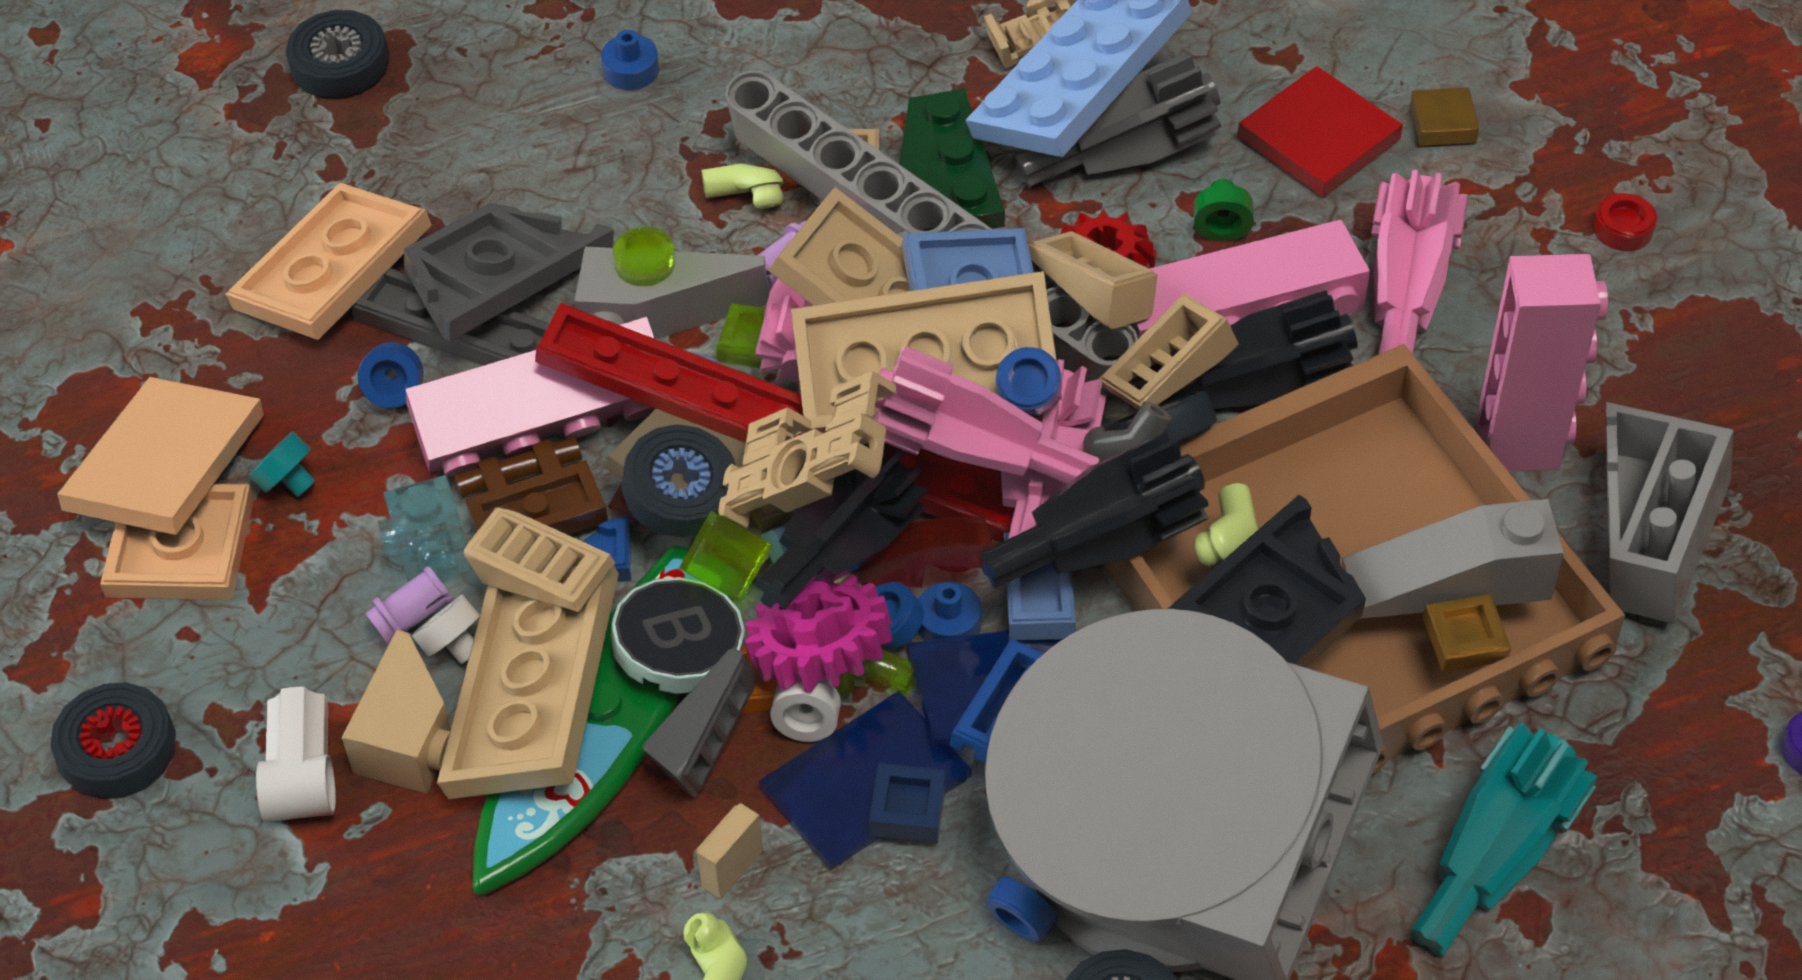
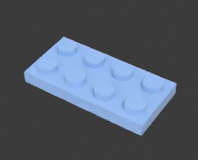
M1077 0L966 119L972 138L1063 157L1190 17L1192 10L1189 1Z

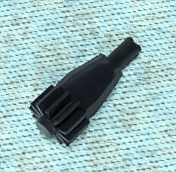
M1327 290L1248 314L1230 325L1239 345L1221 362L1164 401L1193 392L1205 391L1214 409L1262 405L1353 366L1351 363L1353 356L1350 351L1358 348L1357 337L1351 319L1347 313L1340 315L1338 310L1335 311L1333 298L1331 295H1328ZM1142 378L1133 380L1134 387L1139 390L1147 383Z
M1166 432L1092 465L1032 511L1037 526L980 552L979 556L982 562L979 564L983 574L988 576L992 587L996 589L1051 562L1055 572L1061 574L1136 556L1208 520V515L1204 508L1208 507L1209 503L1200 493V491L1205 489V481L1201 469L1189 454L1181 457L1179 441L1176 438L1170 441Z
M884 442L881 469L875 478H871L857 469L834 477L832 495L795 509L779 540L788 550L755 583V586L764 592L760 601L765 606L771 609L778 603L785 609L819 574L832 583L879 557L924 510L925 506L920 501L929 493V488L912 483L923 472V469L920 465L910 469L905 467L901 461L907 451L900 449L893 457L887 456V443ZM869 443L864 444V446L869 448Z

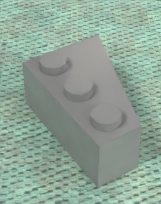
M1606 402L1610 597L1622 611L1675 624L1731 482L1734 430Z

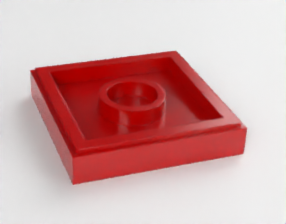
M1316 66L1238 123L1237 137L1318 195L1325 197L1399 141L1402 135L1403 124Z

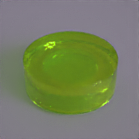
M654 227L630 229L619 236L613 246L615 270L623 281L631 285L652 286L667 279L675 268L676 261L673 241L667 233Z

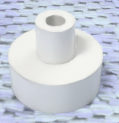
M460 595L413 633L412 638L428 657L446 646L457 661L463 664L469 659L474 638L466 629L477 620L480 614L464 595Z
M825 680L818 681L812 692H805L802 681H796L786 690L780 689L778 685L775 690L770 713L772 723L779 732L791 739L803 742L823 740L829 737L836 729L841 698L838 691Z

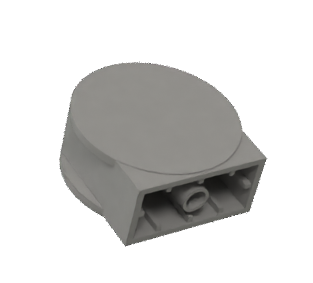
M1149 609L1112 616L1074 632L1051 647L1021 676L1005 700L991 733L985 769L986 794L996 831L1025 885L1038 893L1051 905L1058 916L1054 926L1077 946L1092 955L1102 951L1121 949L1148 954L1170 968L1172 972L1206 969L1234 980H1290L1384 744L1368 686L1288 663L1269 644L1252 632L1216 616L1178 609Z

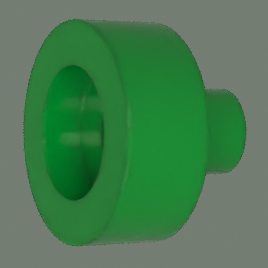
M1218 179L1196 196L1194 200V226L1197 232L1204 238L1212 241H1233L1245 236L1253 227V199L1245 189L1234 185L1232 181Z

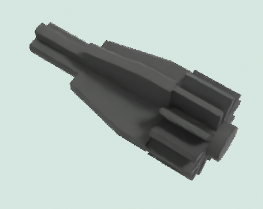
M1184 53L1138 73L1063 157L1030 150L1016 155L1015 158L1019 164V171L1030 188L1081 165L1086 176L1154 163L1220 134L1218 128H1221V123L1215 114L1218 112L1217 106L1221 103L1219 93L1211 76L1208 73L1202 74L1199 66L1195 68L1192 56H1187Z

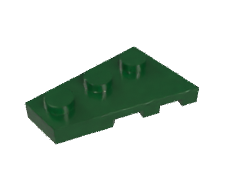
M965 88L909 98L899 165L990 228L1005 227V209L982 140L972 138L966 123V119L972 114V108ZM928 228V229H924V230H921V231H929V230H933V229H932V228Z

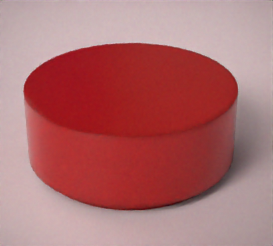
M1627 193L1613 194L1603 199L1598 205L1593 225L1594 232L1603 244L1612 249L1620 251L1638 250L1645 247L1651 241L1657 222V213L1654 207L1642 197Z

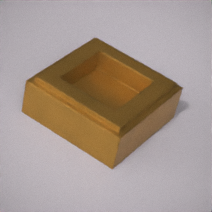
M1469 87L1412 90L1410 108L1419 146L1477 143L1479 126Z
M1490 593L1425 605L1423 620L1443 673L1489 665L1509 657L1511 646Z

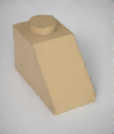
M396 630L342 736V740L353 774L427 794L438 771L441 769L451 727L444 701L410 634Z

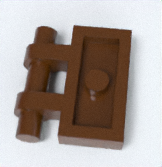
M575 437L553 444L548 438L532 445L531 451L497 461L496 457L492 456L478 461L477 468L454 475L461 499L466 498L467 512L475 533H477L497 507L523 514L567 535L608 521L606 505L587 461H582L580 448Z

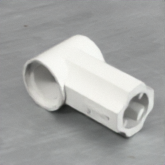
M305 686L283 688L276 697L267 700L266 761L258 762L256 771L257 799L263 822L334 815L335 778L331 758L328 755L329 707L325 694L314 693Z

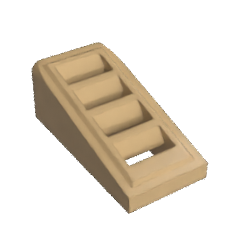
M1073 231L1028 244L1031 260L1090 315L1110 329L1119 328L1146 320L1152 315L1158 276L1153 270Z
M1183 294L1099 379L1102 381L1103 388L1139 410L1145 401L1156 405L1160 404L1221 362L1239 344L1225 317L1190 296ZM1175 350L1178 351L1173 357L1169 355ZM1155 363L1163 366L1158 372L1150 369ZM1136 376L1147 381L1140 390L1128 383Z
M500 507L494 509L464 549L465 558L482 584L577 612L580 611L615 564L609 553L523 514ZM572 564L577 565L564 584L559 583Z

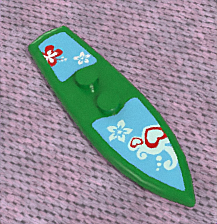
M672 546L632 589L655 579L681 577L705 582L726 594L733 602L741 586L742 576L731 565L710 553L688 547ZM616 608L609 616L573 784L487 795L481 811L474 846L472 889L477 896H485L524 876L558 853L588 827L624 787L647 755L642 749L644 747L643 744L674 711L684 694L659 690L658 683L650 682L643 678L642 684L628 676L614 658L610 639Z

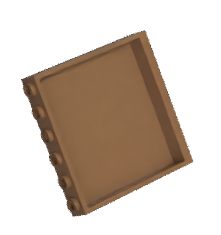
M1402 344L1215 424L1201 433L1179 442L1181 457L1186 454L1192 456L1203 474L1205 489L1200 491V493L1209 503V506L1204 508L1208 515V520L1136 556L1103 565L1135 611L1167 609L1216 567H1208L1201 563L1196 555L1193 543L1197 534L1209 531L1210 525L1222 517L1218 493L1223 487L1235 483L1245 484L1249 487L1258 529L1297 495L1307 499L1312 507L1310 517L1312 523L1322 539L1330 537L1341 556L1340 564H1342V558L1478 506L1530 501L1531 499L1405 344ZM1560 534L1559 538L1564 554L1552 600L1495 605L1511 646L1509 657L1489 665L1443 673L1423 620L1424 612L1358 619L1306 667L1369 687L1384 744L1373 773L1381 769L1394 756L1411 748L1415 750L1429 748L1437 743L1447 731L1469 721L1472 723L1484 722L1494 716L1503 705L1526 694L1530 697L1541 695L1552 688L1560 678L1581 668L1586 671L1596 669L1614 655L1625 614Z

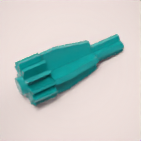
M1521 723L1518 724L1516 729H1513L1511 726L1507 727L1480 767L1479 771L1482 773L1467 797L1439 865L1443 869L1438 880L1442 884L1411 929L1413 932L1411 938L1418 945L1427 946L1435 955L1444 956L1476 906L1478 905L1481 909L1490 910L1541 860L1557 836L1559 827L1565 832L1569 829L1596 788L1594 783L1598 778L1597 775L1584 770L1589 762L1585 758H1577L1576 751L1566 741L1558 736L1546 733L1543 729H1539L1534 736Z

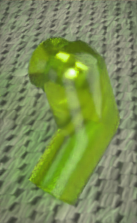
M882 649L883 658L880 661L864 660L862 662L865 674L860 677L872 680L906 696L910 695L921 673L920 665ZM850 672L841 674L840 686L834 688L840 695H847L854 688L856 675Z

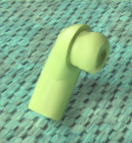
M745 163L701 170L706 199L752 192L753 204L758 209L779 206L784 200L781 185L784 184V181L776 170Z
M1230 484L1219 491L1218 499L1222 517L1210 525L1209 531L1201 532L1195 537L1193 544L1196 555L1201 563L1208 567L1218 565L1258 530L1251 492L1245 484Z
M702 912L692 916L685 924L683 937L684 941L691 947V953L705 974L703 980H742L747 968L748 959L732 929L725 921L718 920L712 913Z

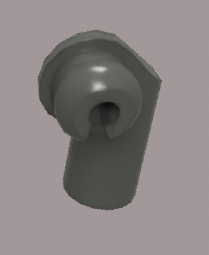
M1145 401L1127 429L1104 431L1103 426L1091 429L1083 440V452L1098 457L1099 462L1162 434L1169 424L1171 416L1160 406Z

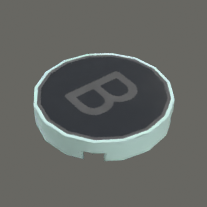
M677 577L655 579L632 589L617 605L612 621L610 639L614 658L628 676L642 684L643 678L650 682L658 683L659 690L677 694L691 692L729 649L735 647L738 651L742 652L745 629L739 609L726 594L705 582Z

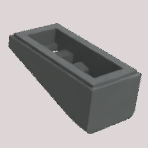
M735 647L729 649L643 744L644 747L642 749L656 767L693 799L698 795L710 775L759 680L745 656Z

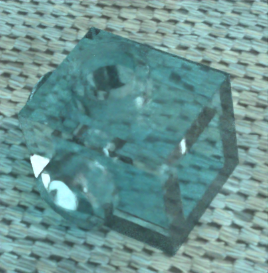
M446 475L383 492L390 518L379 520V529L387 557L401 556L408 582L422 573L423 569L427 566L433 570L439 579L472 570L471 565L464 556L466 541Z

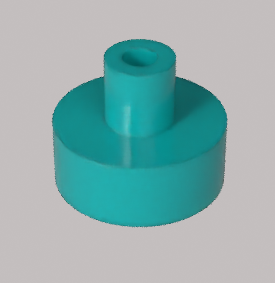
M292 431L247 475L265 493L281 481L296 497H299L315 481L299 464L311 448Z

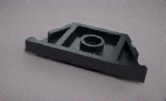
M1297 495L1167 609L1195 611L1232 622L1252 632L1269 644L1286 662L1306 668L1363 616L1366 598L1353 576L1342 568L1340 564L1341 556L1330 537L1322 539L1310 519L1312 507L1307 499Z

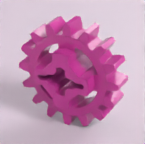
M854 575L848 576L840 584L834 583V581L830 583L824 577L821 580L812 581L785 609L778 603L771 609L763 603H758L755 607L758 619L746 621L745 624L748 634L745 642L753 667H758L761 679L764 681L776 677L779 688L783 690L791 687L796 681H802L805 692H812L820 680L827 681L833 688L840 686L841 674L850 672L859 677L865 674L862 662L864 660L880 661L883 658L881 645L892 641L889 627L892 623L884 596L878 597L876 586L873 583L859 587L857 576Z

